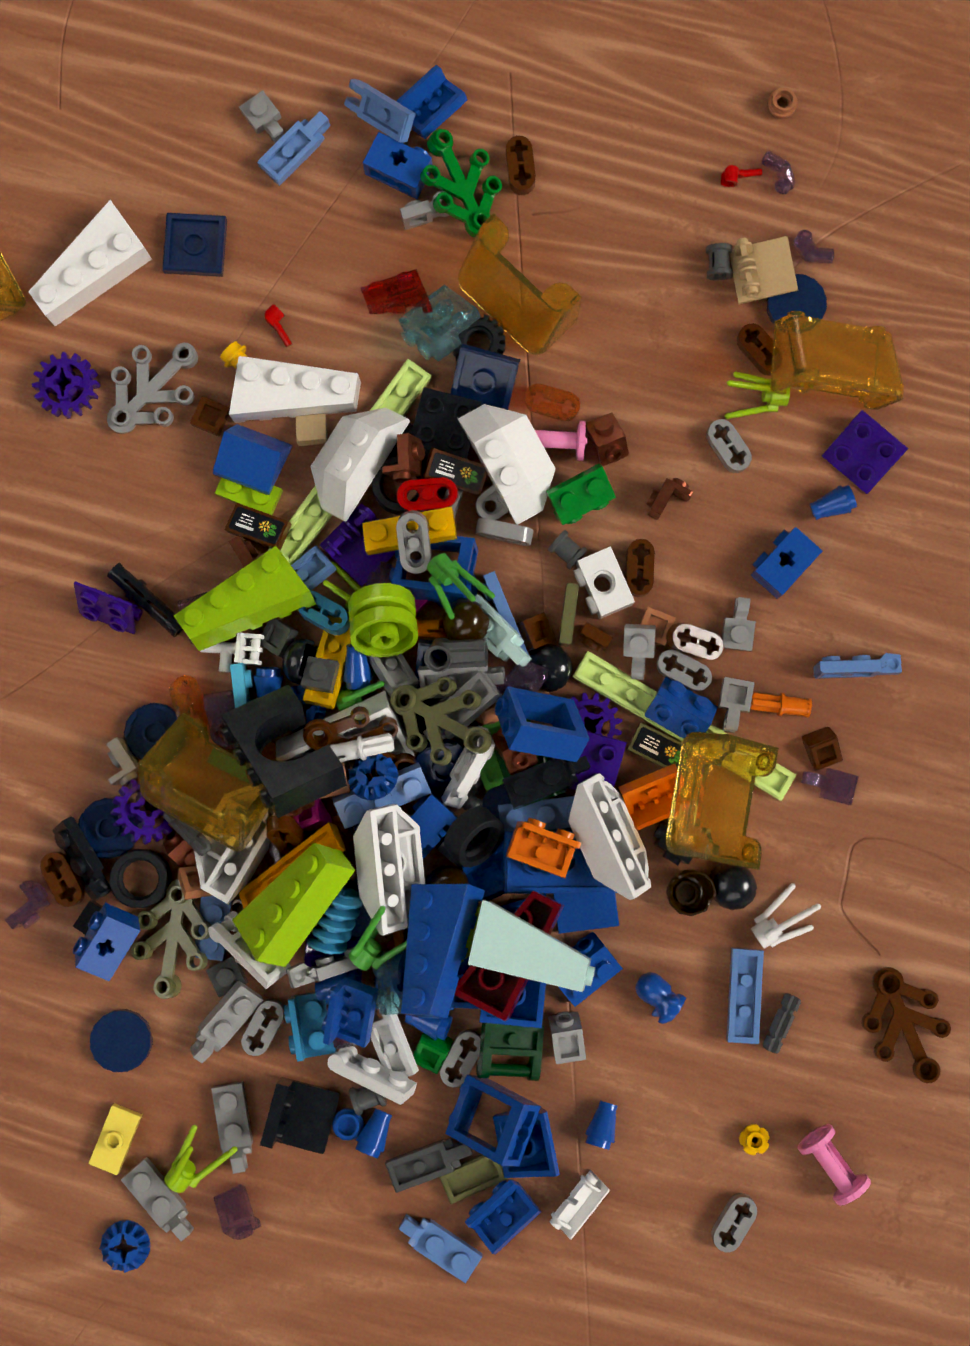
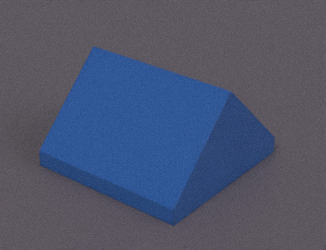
M236 424L223 433L213 474L269 495L292 450V445Z
M529 979L509 1020L503 1021L481 1009L479 1022L542 1028L546 983Z
M542 1107L538 1113L520 1166H502L504 1178L556 1177L560 1175L548 1112ZM510 1111L493 1116L497 1142L500 1140Z

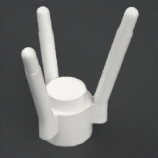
M793 883L761 915L754 918L756 925L751 930L764 949L768 946L773 948L783 941L812 931L814 928L812 925H807L785 934L782 932L821 909L820 904L807 908L779 925L774 918L767 920L795 889L796 886Z

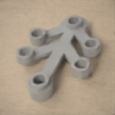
M178 344L173 350V358L150 381L149 363L152 360V353L144 345L136 346L132 351V357L136 361L137 395L129 403L127 385L131 381L130 372L122 366L112 370L111 378L116 383V405L109 410L107 423L113 431L120 434L129 433L136 425L159 424L162 427H167L174 420L173 413L167 407H159L155 412L138 411L145 404L180 403L186 406L194 401L193 391L185 385L179 386L176 390L159 391L181 368L190 369L197 364L198 353L191 344ZM182 350L189 351V355L186 358L179 357ZM146 351L147 356L144 359L140 360L137 358L139 352ZM120 372H125V379L118 381L117 375ZM183 391L190 393L186 400L180 399V394ZM167 412L169 414L166 421H159L161 413ZM119 414H126L124 422H117Z

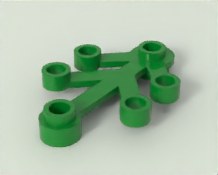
M437 129L428 138L427 147L433 155L443 158L453 181L441 176L440 170L435 165H427L420 174L421 181L427 186H435L444 191L439 193L433 200V207L437 212L447 213L464 222L465 229L470 236L484 238L492 232L494 222L489 212L494 196L502 189V182L496 176H489L482 184L484 193L478 206L473 195L481 171L489 163V154L484 149H476L470 156L469 161L471 165L465 178L452 150L453 137L451 133L445 129ZM476 156H479L483 160V163L479 162ZM427 172L432 173L434 179L429 178ZM489 183L495 186V190L490 188ZM452 196L462 200L466 209L453 204ZM439 199L444 200L447 206H443ZM477 219L480 220L483 225H480Z

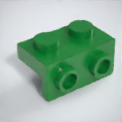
M600 463L546 491L554 509V516L562 525L576 523L584 514L591 510H600L606 507L609 501L616 498L605 470Z

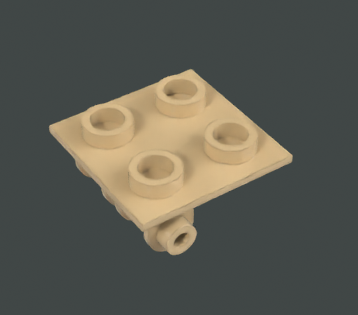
M788 236L755 244L748 242L747 238H740L736 241L737 245H735L730 253V261L739 304L798 291Z

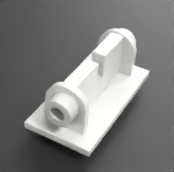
M591 1170L586 1176L581 1175V1180L571 1191L570 1196L564 1200L556 1212L551 1213L552 1219L549 1221L551 1225L557 1230L561 1229L571 1240L610 1191Z

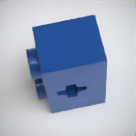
M378 132L363 161L365 175L415 199H418L425 186L420 178L421 172L427 165H433L432 157H430L426 150L417 146L412 148Z
M797 527L793 528L789 533L784 529L772 542L776 546L769 555L764 551L752 564L756 569L751 576L776 599L781 597L823 551ZM786 555L789 558V560L787 561V565L782 567L778 563L781 561V558Z
M104 903L100 912L95 911L88 924L89 930L84 937L78 938L73 948V954L75 955L76 968L110 981L139 934L140 925L138 916Z

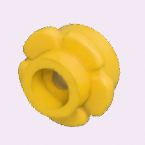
M237 341L231 343L220 355V358L225 362L224 367L233 366L236 369L238 357H247L245 354L246 346H241Z
M750 1124L740 1133L739 1143L749 1155L763 1154L769 1147L768 1140L770 1136L765 1128H760L757 1124ZM756 1137L758 1139L757 1142L753 1143L752 1138Z

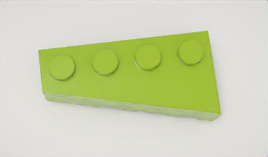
M275 546L179 611L174 617L198 651L234 638L237 633L251 628V630L259 628L263 626L262 623L277 617L281 619L292 614V611L302 607L309 608L314 606L316 602L310 590L277 546Z
M313 843L232 919L256 961L286 967L355 871L341 850Z

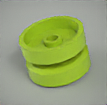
M376 583L357 590L348 600L351 645L356 651L372 657H391L408 651L418 641L415 597L405 587L391 583Z

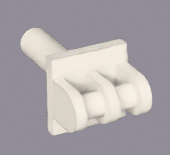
M240 632L237 633L236 642H221L200 652L220 653L219 672L231 673L232 654H235V663L261 666L262 661L259 660V655L263 653V648H260L261 640H264V635Z

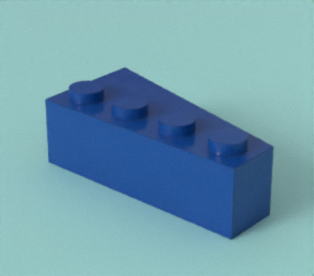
M431 794L429 797H421L412 807L416 812L411 818L420 826L423 859L446 835L452 823L458 818L434 794Z
M470 884L411 885L401 1014L419 1018H448L459 981L457 976L461 960H465L468 948H465L470 930L474 929L477 916H475L478 902H482L485 890Z

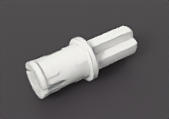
M390 733L367 738L358 736L357 740L331 744L330 747L340 762L359 758L364 761L367 759V756L393 751L394 740Z

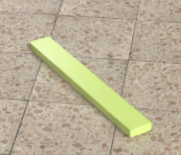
M407 359L370 411L388 408L405 416L422 393L423 387H426L431 381L432 375ZM314 486L289 520L292 526L280 552L290 565L305 554L332 517V514L321 508L316 486Z
M589 651L586 652L572 678L609 698L614 703L676 740L695 749L698 753L779 801H782L796 777L795 773L712 724L698 745H693L645 717V712L657 691L636 679H631L630 675Z

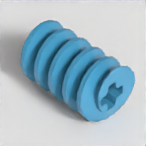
M347 886L341 889L324 913L326 916L323 915L317 924L322 927L316 926L312 929L311 933L318 938L308 939L307 944L311 948L331 955L341 954L347 950V941L352 936L351 930L356 925L355 919L359 916V908L363 905L359 898V892Z

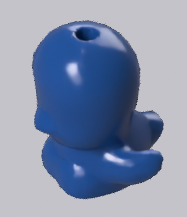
M648 972L643 974L635 986L638 997L645 1003L655 1007L652 1016L659 1017L658 1022L661 1024L672 1021L686 1000L684 995L672 992L671 985L657 973Z

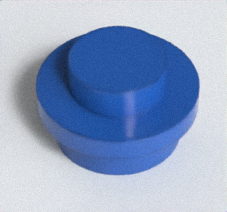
M351 1108L340 1110L335 1115L332 1123L336 1136L347 1141L357 1138L364 1125L362 1116H358L354 1109Z

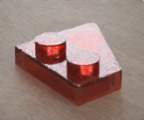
M417 269L402 272L397 276L382 281H375L361 287L369 314H384L388 312L404 314L408 307H422L423 313L433 312Z

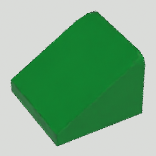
M423 1033L413 1053L416 1064L438 1074L450 1050L453 1039L447 1036L445 1040L438 1038L435 1041Z

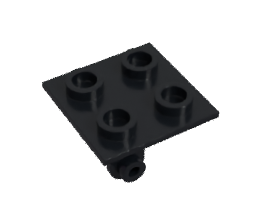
M423 387L411 435L422 440L425 450L430 451L431 448H435L467 459L471 443L458 418L480 407L482 402Z

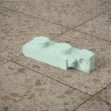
M477 594L475 601L482 605V611L489 617L487 634L484 636L488 649L503 661L507 662L511 658L517 665H521L524 668L532 658L520 647L524 643V640L520 637L521 635L482 596Z

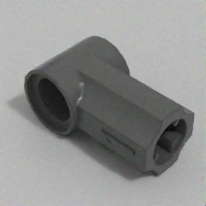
M437 638L432 641L424 654L425 665L433 672H443L450 668L487 667L488 646L486 638L462 640ZM433 650H443L447 654V660H438L434 656Z

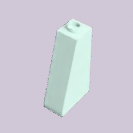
M482 900L468 965L579 992L584 991L585 985H592L595 967L590 966L591 958L497 904Z

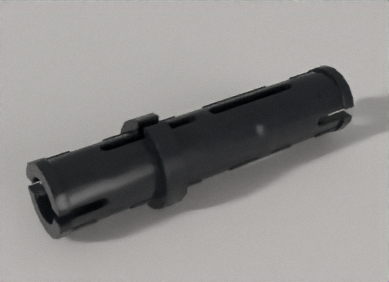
M121 563L116 564L109 571L107 577L126 593L125 597L129 601L134 600L163 628L171 633L173 637L182 632V627L174 617L175 613L146 587L145 581L142 579L138 580ZM129 581L144 595V598L136 593L126 582ZM152 602L168 618L165 619L150 605V603Z

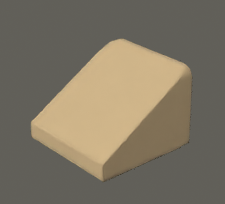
M326 414L296 416V441L298 446L326 443L328 440Z

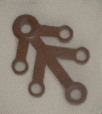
M358 706L352 709L349 716L331 723L323 719H314L308 722L303 729V739L308 746L318 750L328 744L330 746L331 744L357 740L358 736L367 738L390 733L392 737H395L398 733V724L394 718L385 717L379 722V726L350 737L338 734L353 727L363 728L369 724L368 710L365 707ZM363 714L365 718L363 720H356L355 716ZM386 725L394 726V728L389 731L383 729ZM317 730L324 731L322 735L313 734ZM390 752L382 753L383 756L392 759L398 771L416 763L414 756L409 753H400L398 755ZM356 759L348 761L351 769L355 765ZM401 762H409L406 766L399 765ZM366 773L365 775L370 782L372 780V773Z
M883 967L873 976V988L877 994L870 1012L865 1014L861 1020L862 1027L870 1033L878 1032L882 1028L881 1016L888 1001L890 1002L893 1014L882 1041L874 1046V1055L883 1062L892 1060L895 1054L894 1046L902 1030L915 1060L912 1067L915 1077L924 1083H933L940 1076V1066L934 1059L927 1057L913 1023L930 1030L932 1034L939 1038L947 1037L951 1032V1026L948 1021L942 1018L934 1019L907 1008L901 995L917 1000L926 1009L935 1008L939 999L937 994L929 989L921 990L904 983L903 976L898 970L892 967ZM886 977H891L892 985L885 988L883 980ZM926 994H931L932 1002L926 1005L923 998ZM874 1017L877 1021L876 1026L868 1028V1019ZM943 1022L945 1025L944 1031L937 1033L936 1025ZM883 1046H887L889 1049V1053L885 1057H881L879 1054ZM928 1063V1072L922 1074L920 1072L921 1065Z

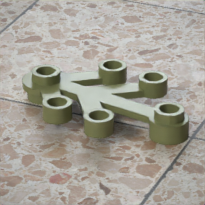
M441 677L436 683L419 689L411 685H402L396 688L391 695V705L396 713L403 715L407 732L406 745L409 749L421 752L428 743L426 736L419 733L417 713L425 719L432 749L430 758L433 763L445 766L452 758L451 751L444 747L440 727L463 739L466 749L473 753L483 754L489 750L492 738L488 731L480 727L468 728L446 716L464 708L476 710L481 704V697L478 693L466 690L461 696L430 707L422 701L439 694L445 697L452 696L457 689L454 680L448 677ZM449 682L448 690L443 692V685ZM473 695L474 701L472 704L468 705L467 699L469 696ZM408 696H410V701L405 706L404 701ZM483 736V744L478 747L477 740ZM419 737L420 743L414 747V740ZM443 750L444 758L439 761L438 754Z
M179 879L169 884L166 898L150 911H142L138 914L140 929L143 930L153 929L157 925L158 919L171 911L170 922L146 941L136 942L131 949L132 956L136 960H146L151 957L156 948L166 941L161 975L156 978L153 986L155 994L161 999L174 998L181 991V980L175 975L179 944L187 955L186 965L190 970H202L208 963L207 956L200 952L183 925L184 913L193 924L191 934L197 940L208 939L210 937L208 928L212 925L204 920L195 906L194 901L196 898L185 900L182 893V898L178 900L177 891L180 889L182 892ZM146 915H148L150 918V923L148 925H146L144 922V918ZM200 925H203L205 928L203 936L199 934ZM141 945L145 948L143 956L139 952ZM195 956H198L200 959L198 967L194 964ZM163 981L167 984L166 992L162 988Z

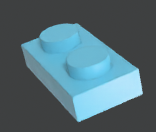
M243 663L230 664L235 708L253 701L250 698L249 689L254 687L253 673L251 669L247 670V665Z

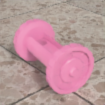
M579 421L577 432L535 430L544 448L576 449L577 461H583L585 445L587 444V438L585 437L586 421Z
M827 1124L810 1132L803 1138L797 1148L802 1155L813 1153L838 1188L833 1195L834 1201L837 1205H846L865 1193L871 1184V1180L865 1174L855 1176L831 1142L835 1130L831 1124Z

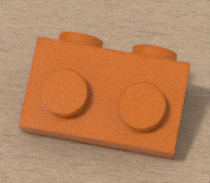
M675 764L618 787L636 830H641L692 808L691 801L685 793Z
M529 817L527 822L517 821L505 857L565 878L575 849H580L581 846L580 842L573 840L575 834L557 828L556 833L545 829L546 823Z

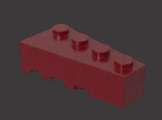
M532 891L514 915L550 935L564 905L537 891ZM470 965L459 979L454 995L503 1021H507L510 1019L529 979Z

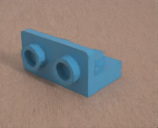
M315 992L291 996L288 999V1004L284 1005L285 1020L287 1024L291 1023L293 1035L289 1036V1048L291 1054H296L297 1062L304 1061L305 1058L337 1052L335 1039L330 1045L323 1043L325 1031L322 1030V1023L328 1013L329 1005L326 1004V1000L319 1001Z

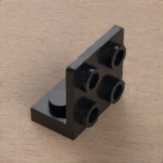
M281 1077L276 1084L260 1146L272 1149L274 1144L279 1142L323 1154L327 1146L340 1093Z

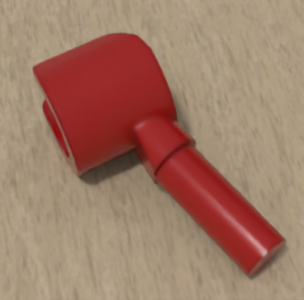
M729 165L721 173V186L735 187L737 186L738 178L762 176V168L744 170L739 169L735 165Z
M273 304L265 311V320L277 331L287 348L292 345V342L279 323L285 315Z

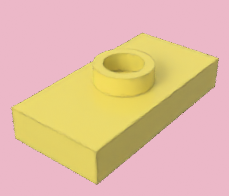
M114 1103L111 1106L89 1164L118 1175L143 1114Z

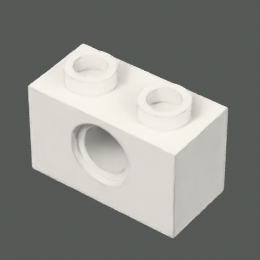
M611 546L577 560V569L573 570L578 585L580 587L585 585L589 595L585 600L592 615L597 613L598 618L602 619L635 603ZM598 577L608 579L610 589L605 592L598 591L594 586V580Z

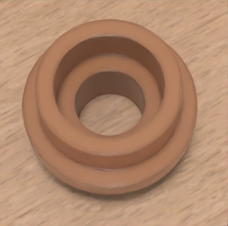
M779 88L771 93L767 106L773 116L788 118L795 112L798 101L792 90ZM783 101L787 107L782 108L777 105V102Z

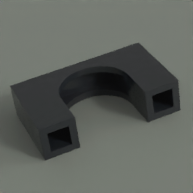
M289 684L221 715L224 728L220 729L225 743L227 746H234L233 754L240 767L243 765L247 767L245 772L253 788L259 787L261 791L258 794L266 809L271 807L277 818L347 786L343 765L329 744L301 758L286 762L273 761L261 755L264 748L272 740L306 724L302 704Z

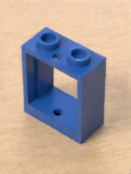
M457 536L455 540L430 544L432 550L459 553L457 562L463 569L474 576L479 551L475 538ZM395 550L397 562L395 568L390 570L389 583L401 585L410 590L416 600L441 603L431 583L405 580L407 571L401 565L399 550ZM459 574L458 578L471 590L472 584ZM454 583L448 586L441 584L449 604L461 597L467 598Z
M507 686L502 698L500 697L496 702L495 714L498 716L502 734L506 739L509 750L572 762L578 761L590 738L573 699ZM526 719L549 723L552 726L527 722Z
M467 1074L464 1083L460 1087V1095L449 1117V1124L445 1134L501 1166H520L541 1106L490 1079L478 1078L477 1075ZM483 1092L511 1106L497 1148L468 1132Z

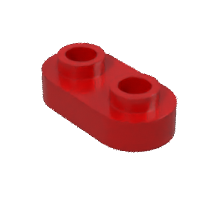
M444 477L408 480L398 488L397 500L401 507L409 511L441 509L454 505L458 499L459 492L456 484ZM445 487L448 489L449 495L446 499L439 498L438 491L440 488ZM412 490H416L419 494L418 499L414 502L408 499V494Z

